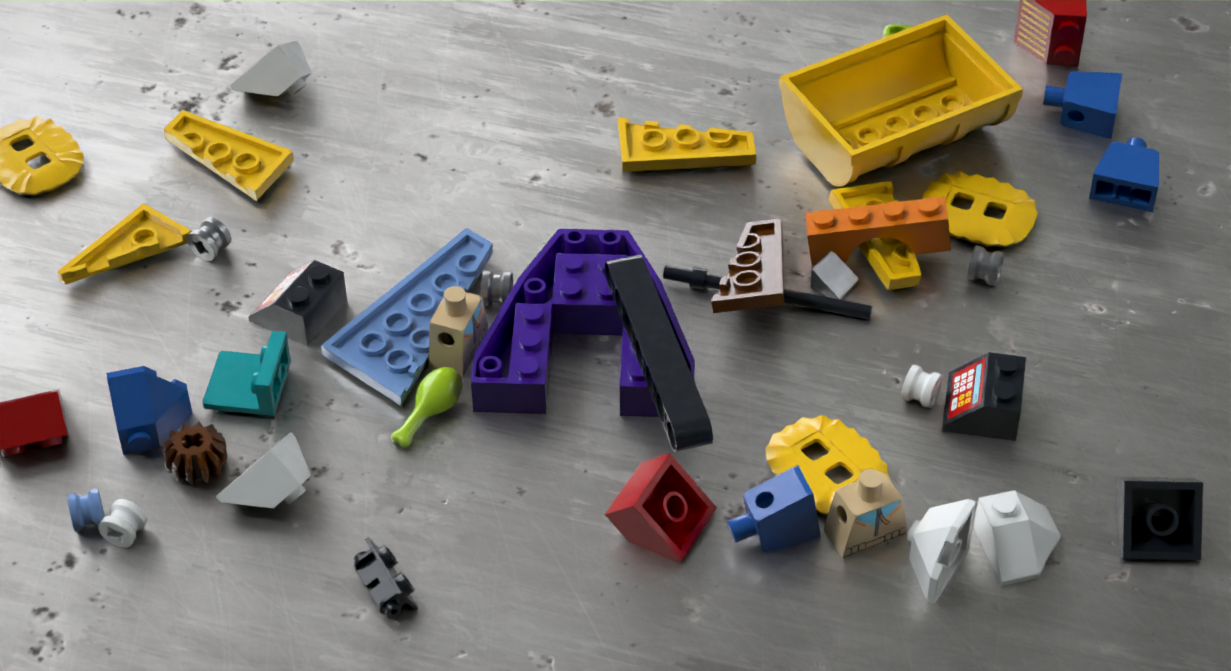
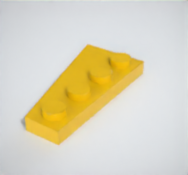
M184 110L163 129L167 141L255 201L266 192L294 161L292 150Z
M618 117L622 172L756 164L753 132L711 127L707 132H702L692 128V125L679 124L678 129L659 127V122L645 120L644 125L630 124L629 118Z
M892 181L832 189L829 196V202L834 209L898 202V200H894L893 197L894 187ZM875 238L859 245V248L887 290L919 285L922 274L914 251L906 243L893 238Z

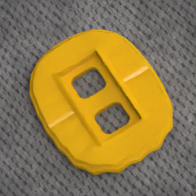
M38 116L29 120L18 118L11 125H4L0 128V183L6 189L20 195L37 196L65 185L79 174L84 161L83 151L80 150L78 142L73 139L71 133L66 132L61 125H56L51 118L46 120ZM29 138L34 143V145L22 151H15L11 147L14 143ZM42 155L51 161L37 169H33L27 164V162Z
M961 171L954 175L944 173L938 180L931 181L922 197L924 199L945 196L950 235L956 239H965L970 243H980L986 247L998 246L1004 248L1019 244L1032 230L1038 215L1035 199L1028 197L1024 189H1015L1009 182L1000 183L994 177L984 178L979 174L969 176ZM955 197L973 202L968 210L954 207L951 204ZM988 206L1006 211L1002 219L985 216L984 212Z
M824 415L813 419L802 417L795 424L787 425L781 432L774 433L769 444L765 447L767 463L775 476L795 466L800 467L813 492L816 511L821 514L828 515L835 491L840 487L858 481L861 472L864 470L873 469L885 473L889 478L888 465L881 460L878 450L872 448L867 438L860 437L854 428L846 427L840 419L831 420ZM817 442L829 452L817 460H810L801 450ZM837 466H844L853 476L840 484H836L825 473Z

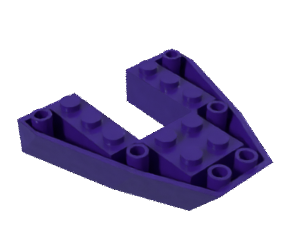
M558 229L517 279L474 354L471 376L473 412L546 414L553 334L622 336L619 385L620 416L659 417L610 293L604 268L605 261L639 254L644 258L694 380L695 360L662 281L629 230Z

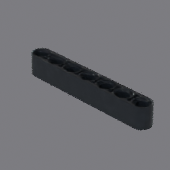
M639 254L605 261V276L610 293L673 451L678 452L712 444L713 431L708 413L644 258Z

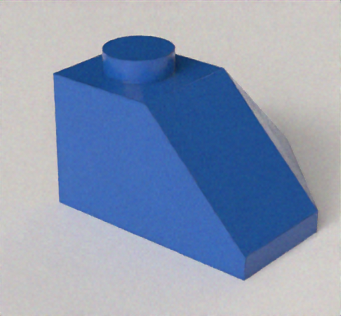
M145 366L106 373L123 455L161 448L163 442L169 439L170 430L177 431L193 414L187 384L176 379L169 382L157 377L155 370Z

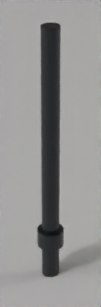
M665 265L663 279L688 283L690 288L704 290L705 287L720 290L719 283L722 276L709 274L707 269L693 267L692 270ZM784 288L785 303L868 320L871 318L873 306Z

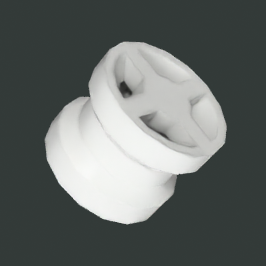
M913 365L905 378L901 398L907 401L915 399L920 401L923 407L930 409L939 394L943 375L937 372L929 374L924 372L922 367Z
M126 499L115 500L110 508V516L102 519L98 529L108 542L118 547L128 548L136 539L135 532L142 530L148 519L144 510L138 505Z

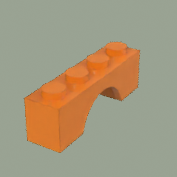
M945 196L805 213L811 267H814L829 251L834 252L846 263L849 255L857 246L875 238L900 240L911 247L916 255L951 251Z

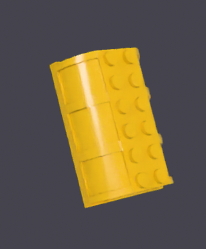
M948 14L779 77L784 114L796 145L824 175L825 179L837 187L855 181L858 176L877 168L892 167L902 163L910 155L930 147L947 145L960 140L966 133L986 125L994 126L1008 121L1014 115L1023 93V88Z

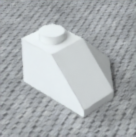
M298 41L277 45L230 86L234 91L281 96L289 93L293 96L307 85L304 80L312 73L301 45Z
M290 432L243 472L242 475L222 490L216 498L221 503L274 508L283 500L288 505L306 491L302 484L311 476L296 437Z
M1015 490L978 498L974 530L1000 586L1038 579L1044 569L1045 562L1051 552H1054L1061 538L1047 507Z
M966 499L929 508L921 521L915 520L907 536V541L911 542L909 559L926 601L933 605L968 553L976 502Z

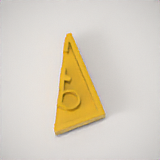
M143 203L57 271L59 282L67 285L188 244L187 236L192 231Z

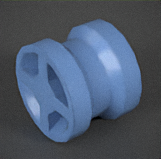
M91 489L88 494L81 496L76 493L67 494L74 531H81L86 525L91 524L98 527L105 517L99 489Z

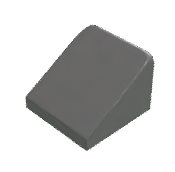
M829 251L811 271L810 288L830 298L842 300L859 283V278L832 251Z

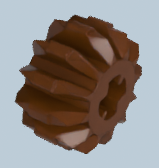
M200 421L193 427H188L183 423L181 431L170 430L169 439L163 442L165 467L169 473H173L177 482L187 478L191 486L197 479H203L207 483L209 475H220L221 466L227 464L228 455L225 438L222 436V433L217 432L213 424L203 428Z

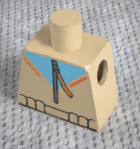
M452 286L444 291V297L429 324L430 369L452 367L461 377L464 376L474 358L475 352L489 330L482 297L467 293L459 286Z
M873 469L864 470L861 472L858 481L840 487L835 491L825 523L824 533L842 559L907 534L903 498L885 473Z

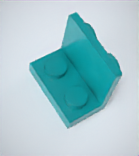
M272 331L268 345L262 346L260 354L220 351L202 401L203 408L274 416L291 364L287 333Z

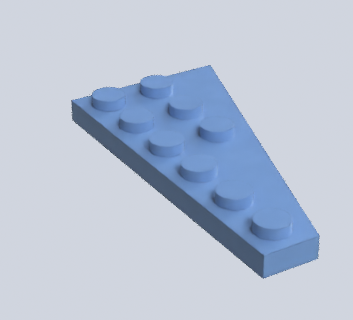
M466 228L321 345L322 355L402 406L429 361V324L444 297V291L449 287L459 286L469 293L493 254V244Z

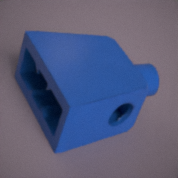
M1072 71L1068 74L1066 88L1046 85L1043 105L1062 108L1060 124L1064 127L1112 139L1122 74Z
M1137 137L1129 139L1127 144L1116 141L1111 142L1094 170L1089 199L1153 212L1159 187V152L1147 148L1146 142Z
M795 466L746 491L742 496L746 514L726 521L734 543L755 536L763 552L774 551L821 537L814 495L799 466Z

